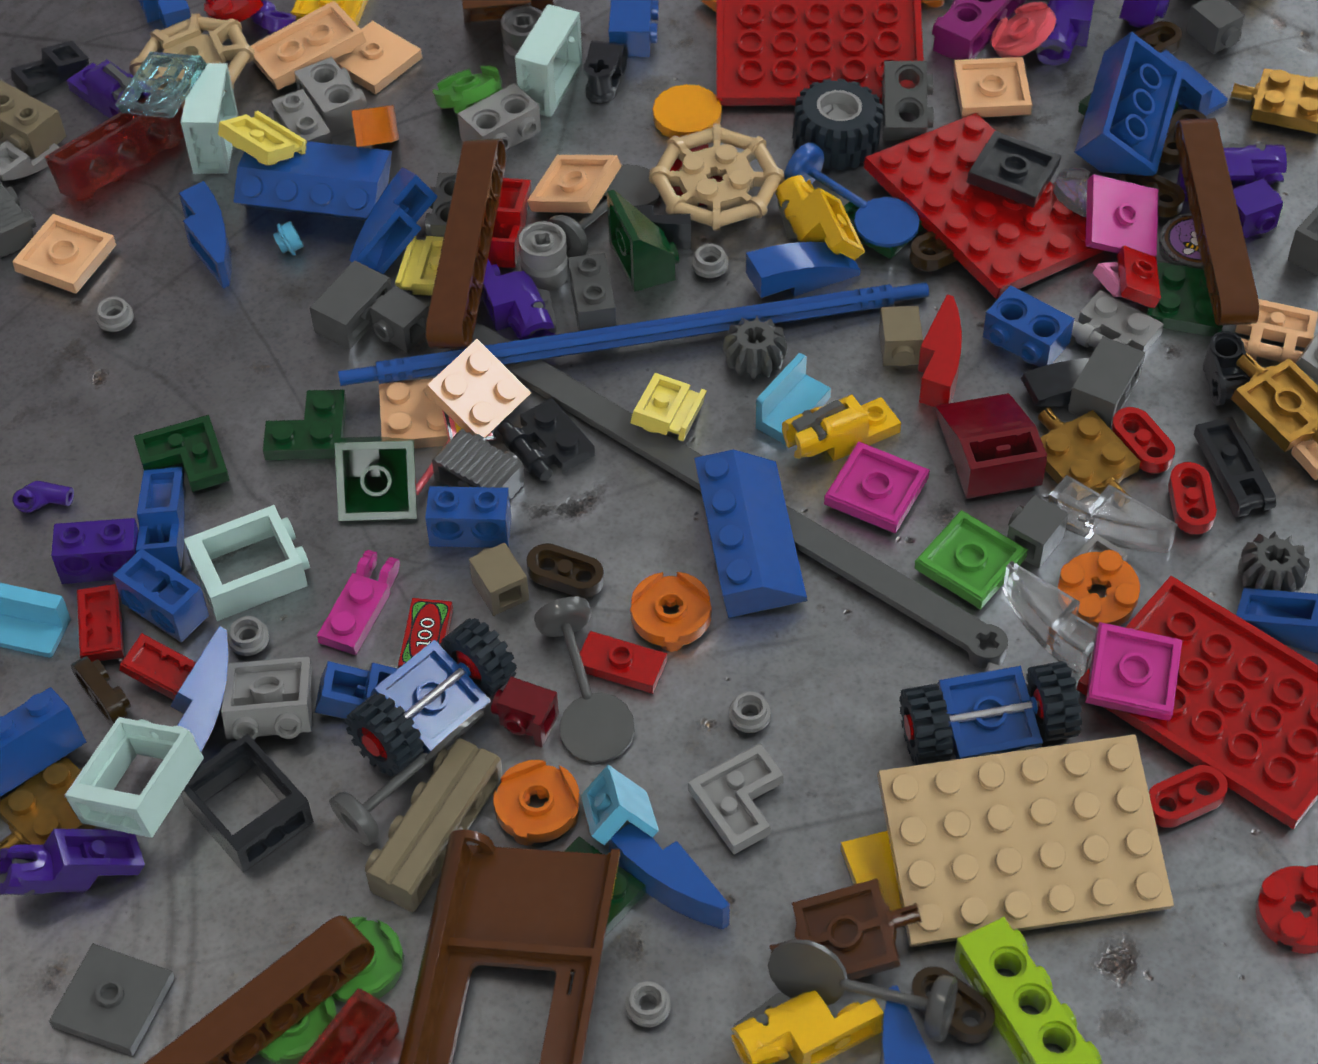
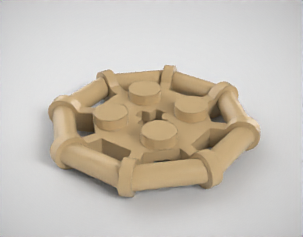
M200 13L191 14L189 19L163 30H153L150 33L151 38L139 56L130 62L129 71L156 92L157 102L182 106L184 109L192 63H225L232 60L228 69L232 88L234 89V83L245 65L253 60L254 49L248 45L242 33V25L237 20L228 19L226 21L202 17ZM203 31H208L210 35H205L202 33ZM229 39L233 45L223 46L222 43ZM160 49L164 50L159 56L158 51ZM158 70L159 73L151 79L149 76L150 71ZM167 86H173L176 91L167 90L164 88Z
M713 124L712 128L682 137L674 135L667 140L666 150L656 167H653L649 172V181L656 186L666 205L667 214H690L692 221L711 226L713 230L720 231L722 226L751 217L761 218L767 214V206L777 187L784 181V171L777 167L766 147L767 142L762 137L757 136L753 138L721 128V124ZM713 142V147L696 152L689 150ZM735 147L744 149V151H742L741 153L737 152V149ZM677 158L683 162L680 171H670ZM757 159L764 172H754L750 163ZM712 176L723 177L721 182H717L714 178L708 179ZM672 186H679L684 195H676ZM753 187H761L757 196L751 197L748 194L749 190L751 189L752 191ZM698 202L707 205V210L698 207Z

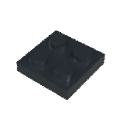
M994 131L970 169L966 183L1034 208L1057 170L1061 155Z

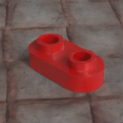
M1125 407L1118 410L1113 417L1111 430L1141 461L1139 468L1149 473H1162L1168 470L1173 463L1175 446L1170 438L1144 410L1136 407Z
M1183 462L1176 465L1171 471L1168 483L1174 521L1186 533H1206L1212 528L1217 513L1210 474L1203 466L1194 462Z
M1198 765L1152 786L1149 790V796L1156 825L1166 828L1177 827L1218 808L1223 803L1228 789L1227 779L1224 774L1212 766ZM1197 790H1206L1210 795H1201ZM1160 806H1168L1173 811H1165Z

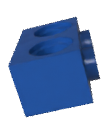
M1010 285L986 311L983 337L994 345L1000 346L1021 357L1026 362L1042 367L1053 364L1070 344L1075 318Z
M429 486L425 520L430 547L493 548L505 542L509 548L512 517L509 488Z
M140 549L113 575L122 604L181 643L209 616L201 587L143 549Z

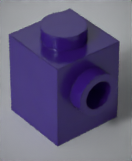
M1124 0L1119 18L1127 20L1134 27L1145 28L1155 23L1158 17L1164 18L1170 0Z
M1264 178L1233 189L1244 239L1260 233L1264 234L1277 228L1283 201L1279 193L1274 191Z

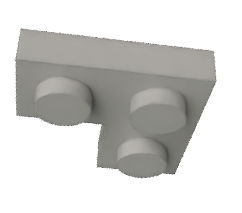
M760 743L688 781V791L734 855L771 834L770 824L752 800L783 784L784 774Z

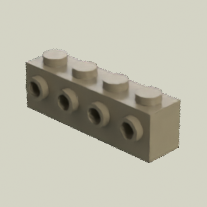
M0 80L1 142L4 143L8 140L29 155V157L35 159L48 150L53 143L58 145L67 137L58 110Z

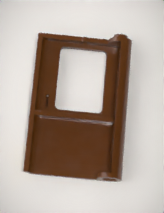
M472 830L452 831L449 835L398 1064H452L471 972L478 965L554 971L556 973V980L540 1064H582L620 850L612 849L608 854L495 847L493 841L483 833ZM467 842H472L477 845H469L467 844ZM575 973L574 976H573V981H572V986H571V992H570V995H569V990H570V985H571V980H572V974Z

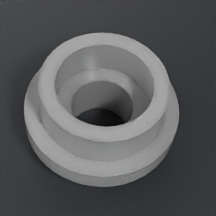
M704 244L693 255L692 268L695 273L702 277H718L726 272L728 257L720 246Z
M109 297L101 301L95 315L98 326L110 332L125 329L134 318L132 307L119 297Z
M244 616L232 623L228 631L227 640L233 652L242 656H251L261 652L266 647L269 641V633L265 624L257 618Z
M744 692L738 695L729 707L730 722L742 732H758L768 725L771 718L769 703L756 692ZM747 712H752L756 714V716L749 717L743 714Z
M641 982L634 986L626 996V1013L631 1021L639 1026L653 1027L659 1025L670 1013V996L662 986L655 982ZM644 1002H652L656 1005V1008L645 1011L640 1006Z

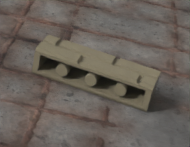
M461 738L456 739L449 750L443 749L437 755L433 765L434 773L427 783L421 781L416 786L411 797V807L405 816L398 815L393 820L388 832V841L382 850L375 849L370 854L365 865L367 881L372 893L387 901H393L396 905L410 912L416 911L442 871L450 833L456 830H469L503 776L502 763L498 755L483 748L478 749L476 745Z

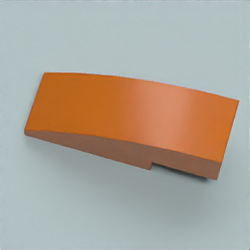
M394 105L351 111L357 147L399 140Z

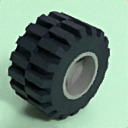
M826 79L823 80V83L815 82L810 84V88H804L795 102L792 132L794 148L799 149L802 145L810 142L819 146L824 153L822 168L825 169L833 167L837 170H845V167L852 169L859 167V162L864 164L865 158L876 153L879 147L883 119V105L880 104L879 97L871 94L872 90L868 87H861L860 83L855 81L846 82L845 79H838V81Z

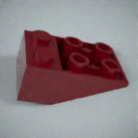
M1009 393L935 406V412L966 499L1041 486L1043 484L1047 453L1036 425Z

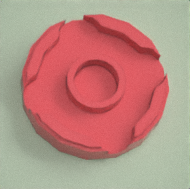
M1030 2L1014 10L1015 16L1011 19L1005 17L998 23L990 40L998 56L1002 58L1021 57L1036 49L1049 37L1054 30L1056 17L1046 3Z

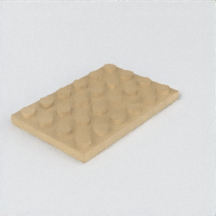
M1136 734L880 770L877 774L901 906L903 908L917 903L922 922L905 926L909 947L957 941L958 938L1002 917H1005L1013 930L1025 931L1167 910L1174 906Z

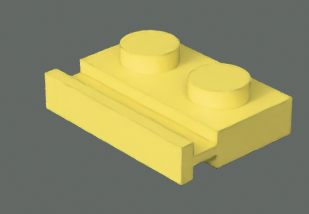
M259 111L254 112V117L245 114L219 122L218 135L232 143L235 148L241 149L256 158L261 164L275 165L279 161L294 157V152H298L301 155L306 153L307 140Z
M416 236L406 247L395 281L397 287L402 290H412L413 295L432 296L444 237L426 236L425 240H418Z
M654 373L633 410L630 423L642 427L651 433H660L667 436L671 432L679 435L678 440L684 441L704 403L707 390L701 389L698 393L690 390V384Z

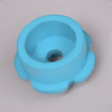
M291 221L283 225L278 223V232L273 234L275 241L282 253L290 251L295 256V251L304 247L297 230Z

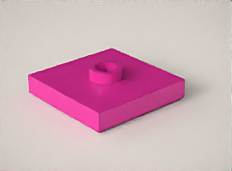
M1095 174L1088 178L1086 246L1119 253L1121 247L1125 245L1157 257L1158 189Z
M858 441L825 494L824 505L896 534L926 484L930 470Z
M1099 622L1096 628L1085 703L1170 721L1173 716L1182 640Z

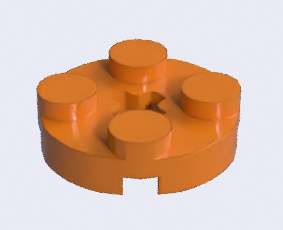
M1114 550L1088 552L1073 558L1061 568L1057 600L1065 616L1076 624L1077 621H1080L1083 624L1090 625L1092 630H1096L1099 622L1121 626L1129 620L1137 606L1140 582L1134 569L1126 561L1122 560V556ZM1094 584H1100L1107 588L1105 597L1101 598L1097 593L1090 594L1088 590Z
M663 572L653 574L641 581L633 591L630 608L631 623L636 632L646 641L659 645L666 651H678L683 645L692 643L701 637L711 622L712 607L708 589L700 580L687 573L677 572V577H663ZM678 605V613L666 614L662 606L673 607Z
M536 759L518 763L504 773L501 777V784L498 786L497 791L495 790L493 803L497 821L502 829L513 836L514 840L520 845L528 846L534 843L554 840L575 827L579 818L580 795L578 784L567 769L560 765L558 769L554 766L546 765L544 760ZM537 794L540 799L548 798V801L542 807L528 806L530 804V796Z

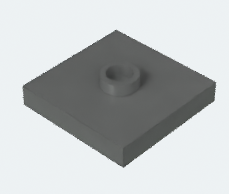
M92 943L49 1022L52 1028L133 1056L175 979L174 974L171 970Z

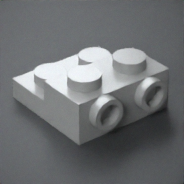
M310 656L228 663L227 682L221 711L226 739L239 740L246 734L253 740L258 736L279 735L282 738L291 739L299 733L311 732L313 706L311 700L312 666Z

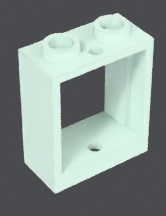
M548 4L515 56L517 86L539 105L540 115L552 117L583 63L580 12Z
M192 63L181 125L193 174H228L233 145L218 135L220 121L238 117L227 63Z
M275 505L184 539L190 563L217 621L308 586L304 570L309 569L310 564L302 546L295 548L292 540H295L296 536L288 517L280 518ZM275 536L286 558L285 561L222 585L211 561L212 559Z
M118 717L65 794V797L83 824L152 838L204 757L195 742L193 734L181 726L170 727L154 724L144 719L132 720ZM137 755L163 759L140 795L114 790Z

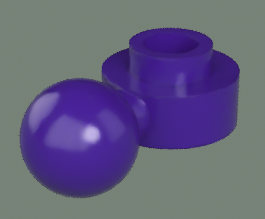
M261 0L264 5L251 16L255 24L268 30V35L296 21L295 15L277 11L274 4L268 0Z

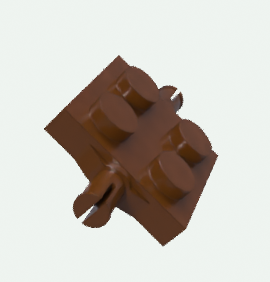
M877 878L792 903L796 919L795 939L810 940L825 946L839 958L846 969L847 979L850 980L900 967L901 963L895 943L897 936L896 928L922 922L917 903L891 911L884 900L881 884ZM780 943L770 945L771 953Z

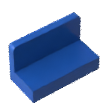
M1167 50L1161 53L1184 71L1176 99L1182 109H1194L1207 116L1227 105L1228 98L1187 62L1179 61Z

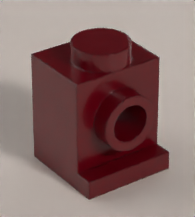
M511 676L504 690L499 689L496 692L491 704V713L498 715L500 725L504 726L511 733L533 736L534 744L543 747L559 716L557 692Z

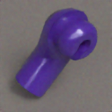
M35 481L17 490L13 495L12 502L23 513L34 512L49 503L70 506L74 499V489L54 483Z

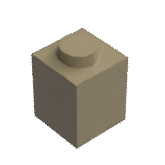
M918 306L881 307L879 339L883 366L919 365L923 335Z
M505 542L493 548H486L469 558L472 583L493 616L529 600L527 576Z

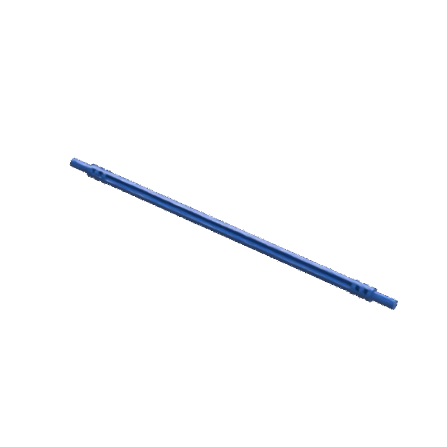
M926 282L892 287L891 284L484 346L503 365L726 332L729 330L730 325H739L741 318L750 322L758 316L761 322L772 319L773 324L890 307L894 306V302L929 297V287ZM466 348L375 362L376 366L338 371L340 386L373 381L385 384L437 376Z

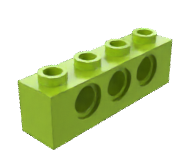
M1005 917L957 939L954 961L971 988L987 998L993 1005L995 1010L994 1024L1019 1064H1102L1101 1056L1095 1045L1091 1041L1085 1042L1078 1031L1077 1021L1071 1008L1066 1003L1061 1004L1052 991L1053 985L1047 971L1042 966H1036L1031 959L1024 936L1018 929L1013 930ZM1009 969L1015 973V976L1005 977L996 970ZM1032 1006L1040 1013L1030 1015L1022 1011L1020 1007ZM1054 1043L1061 1046L1065 1052L1053 1053L1046 1049L1044 1045Z

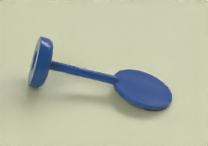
M813 142L802 145L788 161L784 172V180L797 175H803L805 181L810 180L811 184L817 180L859 207L855 214L854 226L857 234L866 242L881 247L901 246L911 241L918 233L919 216L907 202L889 197L875 198L866 202L821 173L824 153Z

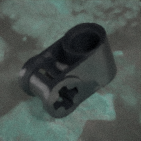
M591 41L583 68L584 74L588 77L585 87L587 99L595 103H605L615 97L620 79L627 65L628 50L626 44Z
M1222 331L1211 337L1203 363V370L1210 386L1211 397L1216 406L1224 405L1226 401L1232 400L1231 398L1235 390L1251 379L1236 365L1237 360L1246 354L1242 339L1231 332Z

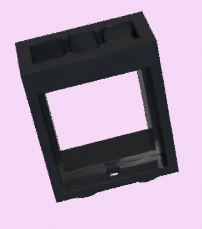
M248 734L236 742L228 743L220 750L219 754L199 766L181 793L184 805L243 872L314 822L308 799ZM252 769L278 797L280 802L232 835L204 801Z

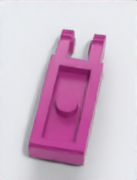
M371 550L365 551L357 564L356 573H352L317 634L319 644L357 655L391 594L390 588L400 570L399 559L389 557L380 570L378 581L370 579V576L376 567L378 554Z

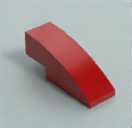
M503 178L488 256L491 265L497 264L498 267L504 268L516 267L519 257V235L525 228L529 206L527 200L530 197L531 180Z
M946 295L920 347L918 371L924 374L921 379L919 403L932 407L952 402L959 374L962 328L958 307L952 295Z

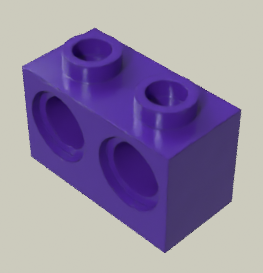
M135 518L54 524L51 557L61 584L113 581V575L136 554L139 530Z

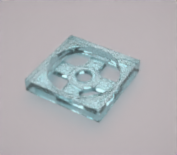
M150 52L115 105L122 113L173 118L206 68L207 63L201 56ZM159 67H167L163 76L152 79ZM182 69H185L182 80L176 81ZM168 82L164 89L158 90L162 84ZM142 92L151 93L144 104L136 102Z

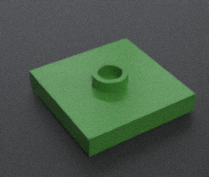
M961 510L915 560L914 569L977 608L982 609L1027 558L1028 549Z

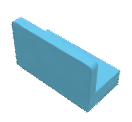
M802 353L796 355L756 400V429L784 445L786 443L782 433V423L803 413L805 410L824 406L831 398L830 387L806 375L807 356Z
M0 583V647L48 658L52 657L71 621L63 596Z
M607 765L581 794L591 837L604 846L627 820L651 837H654L659 831L648 793L610 765Z

